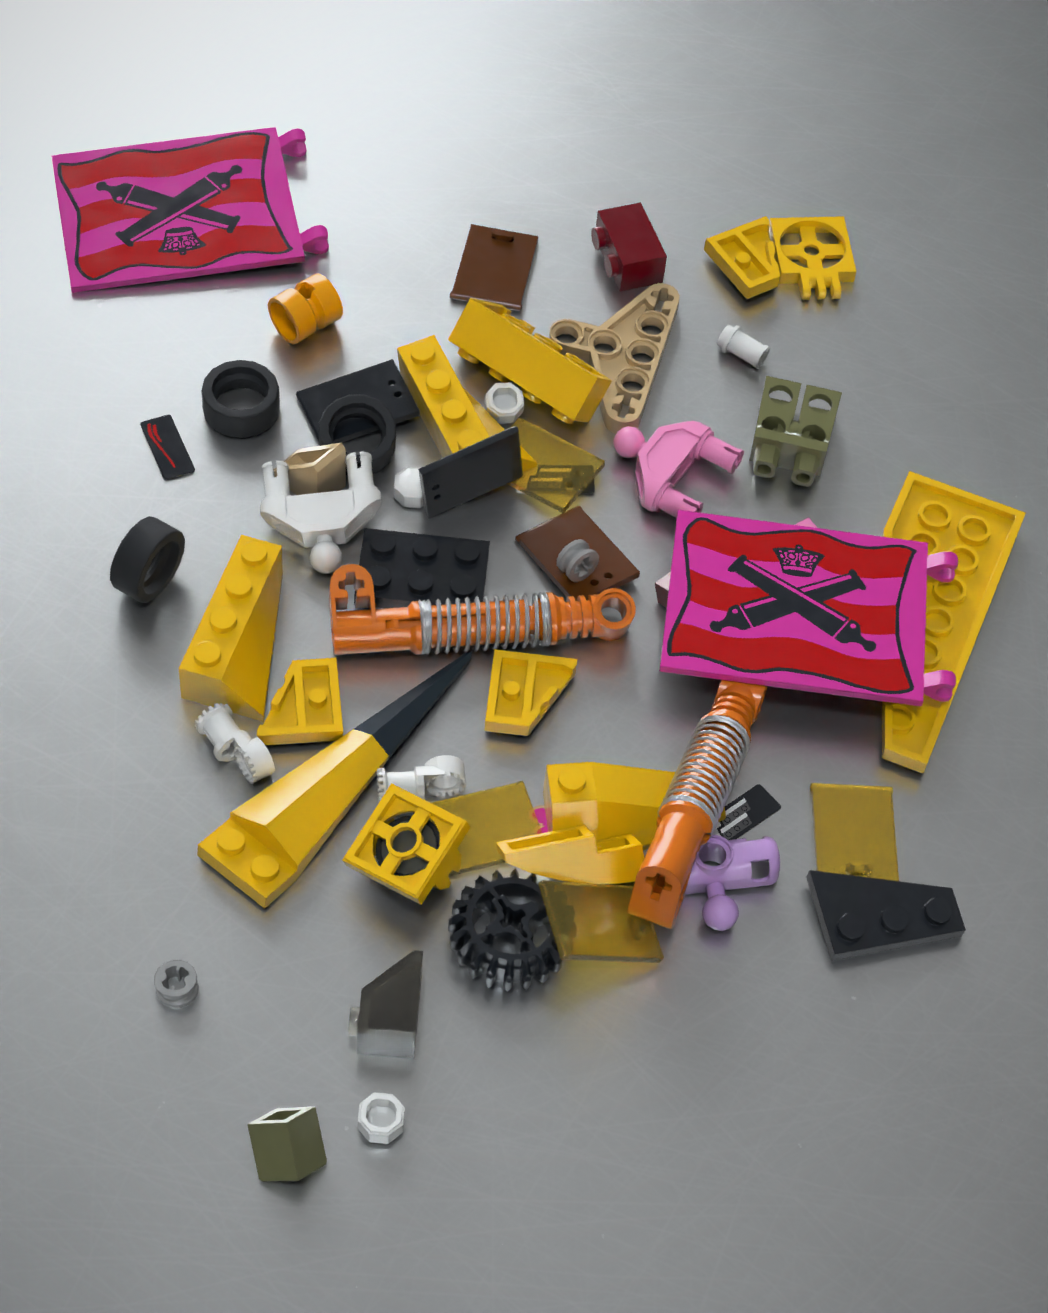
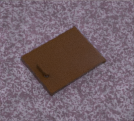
M471 224L453 290L450 292V298L466 302L473 298L503 305L509 310L521 311L538 243V236Z
M579 505L515 536L516 542L522 546L566 597L574 596L575 601H577L579 595H584L587 600L588 595L600 594L602 591L610 588L617 589L638 578L640 575V571ZM582 539L588 543L589 549H593L598 553L599 562L593 573L579 582H573L567 577L565 572H562L557 567L556 562L559 553L566 545L574 540Z

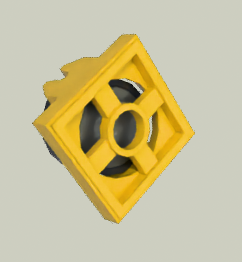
M391 783L342 861L349 868L422 905L432 889L442 890L449 888L451 885L449 874L452 870L460 871L462 855L457 848L471 827L466 820ZM414 813L411 816H403L396 820L394 819L395 817L401 814Z

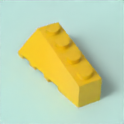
M470 298L448 338V341L459 347L457 354L474 364H478L481 361L491 367L488 373L503 383L513 381L522 387L523 396L537 404H541L544 401L552 406L551 414L561 421L571 425L574 421L589 423L612 380L577 356L566 353L565 356L562 355V346L554 340L538 333L532 335L535 327L525 320H519L511 316L512 311L503 305Z
M435 335L397 348L400 374L442 458L505 430L461 385ZM520 445L523 473L537 468V462Z
M241 534L179 666L181 698L212 707L216 703L219 705L220 703L223 705L228 704L234 714L264 722L271 658L275 642V627L283 579L281 545Z

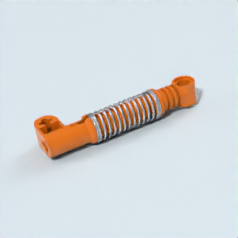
M346 564L336 569L331 576L329 588L334 655L410 650L415 655H428L431 649L437 655L441 648L447 654L450 651V647L457 653L460 650V646L466 653L470 646L475 652L479 649V646L486 651L489 648V644L493 650L497 649L499 644L504 650L508 647V644L515 649L518 646V642L522 648H525L528 643L534 648L537 642L542 647L545 645L548 647L556 645L561 639H566L567 634H569L570 639H576L578 633L581 638H587L588 632H590L591 637L613 641L620 639L626 634L636 611L633 598L627 592L616 588L606 589L600 594L588 595L587 600L584 595H579L577 601H575L574 596H568L566 602L563 597H557L553 592L544 591L538 594L534 592L532 595V606H529L526 593L523 594L522 599H518V595L515 593L513 600H509L508 595L505 594L503 601H499L497 595L494 596V601H489V597L486 595L484 602H480L479 597L476 596L474 603H470L468 597L465 598V603H460V599L457 597L455 604H451L450 599L447 598L445 605H441L439 599L436 600V605H431V601L428 599L427 601H412L408 607L376 609L372 577L364 567L357 564ZM346 585H354V590L357 592L355 609L368 608V610L336 612V610L347 609L348 592L345 590ZM607 607L614 608L619 611L622 620L610 622L604 618L601 610ZM531 634L534 635V641H532Z
M721 680L714 704L710 712L703 716L695 727L686 751L659 807L656 833L636 875L627 914L670 930L673 928L685 896L697 852H699L700 846L706 844L714 833L750 748L751 733L749 730L752 723H755L768 686Z

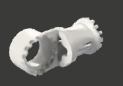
M216 703L214 708L212 706L208 707L209 712L203 710V715L197 717L198 720H195L194 726L199 734H205L214 746L213 754L218 761L229 762L235 759L239 769L243 771V776L249 775L246 777V780L252 784L275 773L273 759L265 744L260 738L255 737L252 739L247 731L239 729L232 719L233 712L228 704L223 705L220 703L219 705Z
M442 755L431 758L424 766L415 767L414 771L386 773L384 768L377 769L378 803L391 783L424 800L425 797L431 796L445 798L447 793L449 797H452L453 792H455V795L460 794L459 790L462 792L466 787L463 761L455 756Z

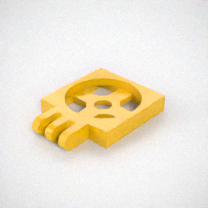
M844 216L770 218L768 232L770 241H773L776 253L774 259L778 262L781 275L779 284H798L801 300H810L811 288H814L817 300H825L826 288H829L831 299H840V282H854L856 276V267ZM799 233L801 242L798 245L780 244L784 234ZM816 233H833L837 238L838 244H822L820 241H817ZM813 247L819 253L817 255H808L804 249ZM825 259H841L837 264L823 268L822 263ZM791 260H798L802 264L806 265V267L797 265Z

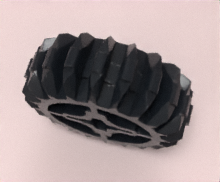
M516 868L510 873V877L503 878L502 874L496 869L492 874L491 882L479 875L478 879L475 880V888L465 886L461 892V900H455L453 903V916L449 919L448 931L451 934L450 948L452 951L457 952L459 966L470 965L469 974L472 979L485 974V983L488 988L496 980L504 981L503 986L507 992L512 988L513 982H520L521 986L527 991L531 987L532 977L544 985L545 981L548 980L549 971L558 973L562 968L563 959H567L571 953L572 945L570 943L574 939L575 928L571 924L573 918L571 908L564 907L565 898L563 893L552 894L553 886L550 880L538 885L536 884L537 877L535 874L531 873L527 879L519 878ZM487 912L490 916V923L486 925L484 932L477 934L474 925ZM545 925L548 937L542 944L536 947L533 943L534 934H536L538 927Z

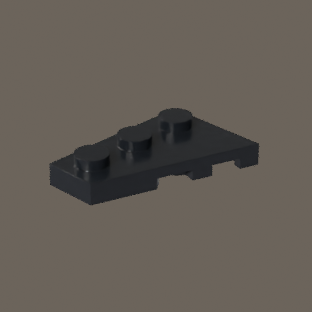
M809 870L806 876L831 961L962 937L966 931L952 888Z

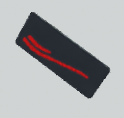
M164 415L140 423L165 480L195 471L171 415Z

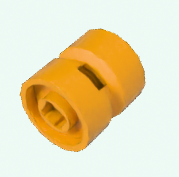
M316 273L297 283L295 290L292 288L286 289L270 298L268 301V312L279 334L287 342L297 344L313 335L316 327L323 329L341 319L343 306L332 283L325 276Z

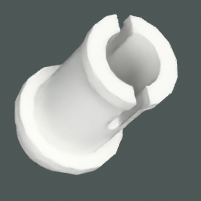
M730 324L727 325L717 341V345L722 347L724 354L730 352L750 363L756 369L761 367L770 351L769 346L763 345L743 333L742 327L739 325L735 327Z

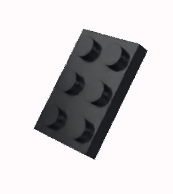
M364 528L359 565L364 567L372 577L375 608L408 607L412 601H427L428 599L431 601V605H436L437 599L440 600L441 605H445L447 598L450 599L451 604H455L457 597L460 599V603H465L466 597L470 599V603H474L476 596L479 597L480 602H483L490 541ZM356 591L354 594V605L356 602Z

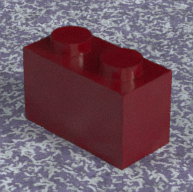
M641 202L598 210L596 227L591 230L592 243L595 250L601 251L604 257L606 274L609 278L613 277L619 291L622 292L663 283L667 255Z

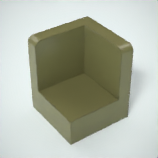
M316 1107L276 1108L247 1124L258 1177L261 1181H299L326 1165L327 1158Z

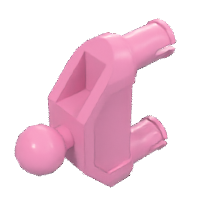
M686 421L661 426L647 442H645L644 435L639 429L630 426L623 427L617 431L613 439L615 450L619 455L625 458L637 457L635 481L641 506L651 512L658 513L662 510L677 518L678 510L702 512V502L696 501L673 489L695 460L704 458L727 470L728 473L733 474L744 455L742 449H737L714 437V432L710 427L697 421Z

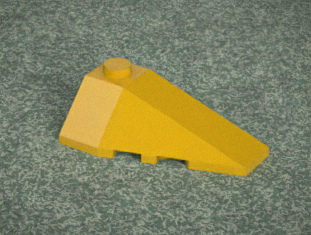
M597 762L547 764L543 799L548 832L586 825L595 835V840L632 833L642 844L644 851L649 848L655 836L658 810L675 772ZM725 807L723 808L721 817L719 818L718 822L723 821L726 818Z

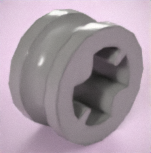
M582 539L574 540L566 545L559 553L556 562L557 567L562 572H565L567 577L573 582H579L593 573L599 562L598 553L593 549H589L588 543Z
M182 960L168 961L161 965L154 975L156 994L164 1005L171 1008H182L195 1000L199 988L197 974L194 967L188 962ZM172 977H178L180 982L183 977L185 987L175 990L173 985L169 990L168 980Z

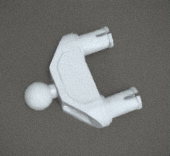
M355 452L345 457L349 488L340 491L292 496L290 495L289 465L284 461H276L277 477L274 475L272 461L262 465L265 497L260 503L262 518L275 530L302 547H313L310 551L309 561L311 566L319 573L330 574L340 567L343 554L337 544L349 542L374 517L381 506V492L374 486L372 456L368 452H360L361 468L357 467Z

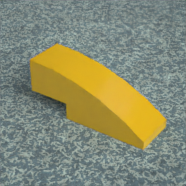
M586 825L496 842L497 851L506 863L533 874L576 883L620 884L635 882L636 875L644 860L643 846L632 833L595 840V835Z

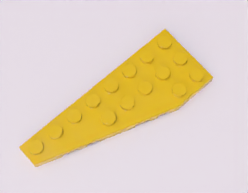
M909 471L883 530L882 537L927 542L928 555L947 551L955 553L958 557V566L955 569L953 581L940 582L927 575L924 674L939 670L952 671L956 676V685L952 689L951 699L947 702H942L924 694L922 706L882 701V758L924 774L1026 512Z

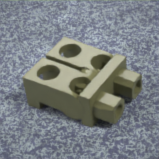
M766 376L749 461L753 462V473L757 476L770 478L775 476L777 467L793 470L791 480L797 485L810 487L815 477L821 476L842 392L806 385L799 419L796 421L793 419L802 383ZM777 390L784 391L790 395L792 400L788 402L770 398L769 394ZM815 399H822L829 403L831 410L811 407L809 402Z

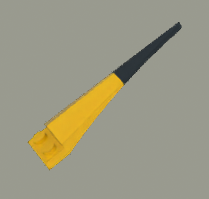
M472 651L466 652L230 812V818L198 844L197 856L265 909L297 881L349 809L377 775V769L385 765L425 714L469 665Z

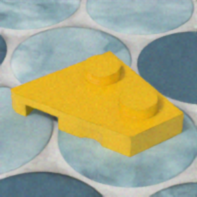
M766 216L709 237L705 241L704 251L746 299L778 287L781 276L778 262L774 259L776 251L774 242L770 241L768 232L770 222Z
M494 649L484 731L528 736L575 676L577 659Z
M337 658L292 660L284 676L283 686L277 690L271 701V710L264 724H260L257 729V737L265 745L338 740L343 736Z

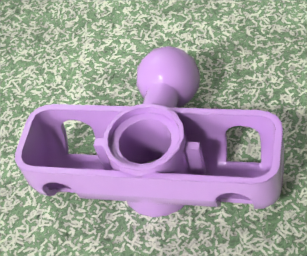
M712 835L706 844L700 846V850L697 852L685 895L707 892L708 900L702 909V916L707 926L714 930L724 931L730 929L736 923L739 917L738 906L732 898L726 896L725 890L767 886L774 884L778 880L780 854L776 841L768 836H763L762 839L747 841L746 838L727 840L722 836ZM706 861H715V862L719 863L720 865H718V866H708V865L704 864L703 862H706ZM769 861L768 876L761 879L752 878L751 862Z

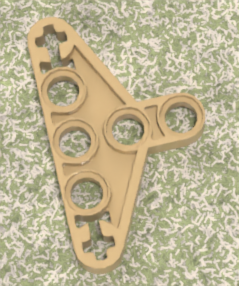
M664 283L651 285L600 326L572 319H561L554 322L550 327L549 338L562 346V355L565 356L566 353L573 354L612 380L599 406L606 428L614 434L623 427L630 426L638 429L678 311L680 295L671 285ZM659 301H664L662 312L655 311ZM652 325L661 329L662 332L651 335L645 333L642 328ZM561 334H569L574 336L576 341L573 343H562L556 337ZM602 343L608 344L614 348V351L601 353L594 346ZM637 353H645L653 360L641 363L633 359L632 356ZM633 381L639 383L643 389L629 391L622 384ZM623 404L629 406V411L625 418L618 417Z

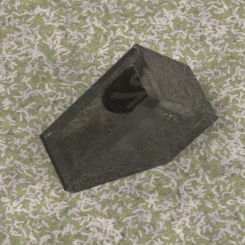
M413 950L362 988L360 1007L351 1006L348 1035L357 1036V1054L401 1058L415 1057L423 951Z

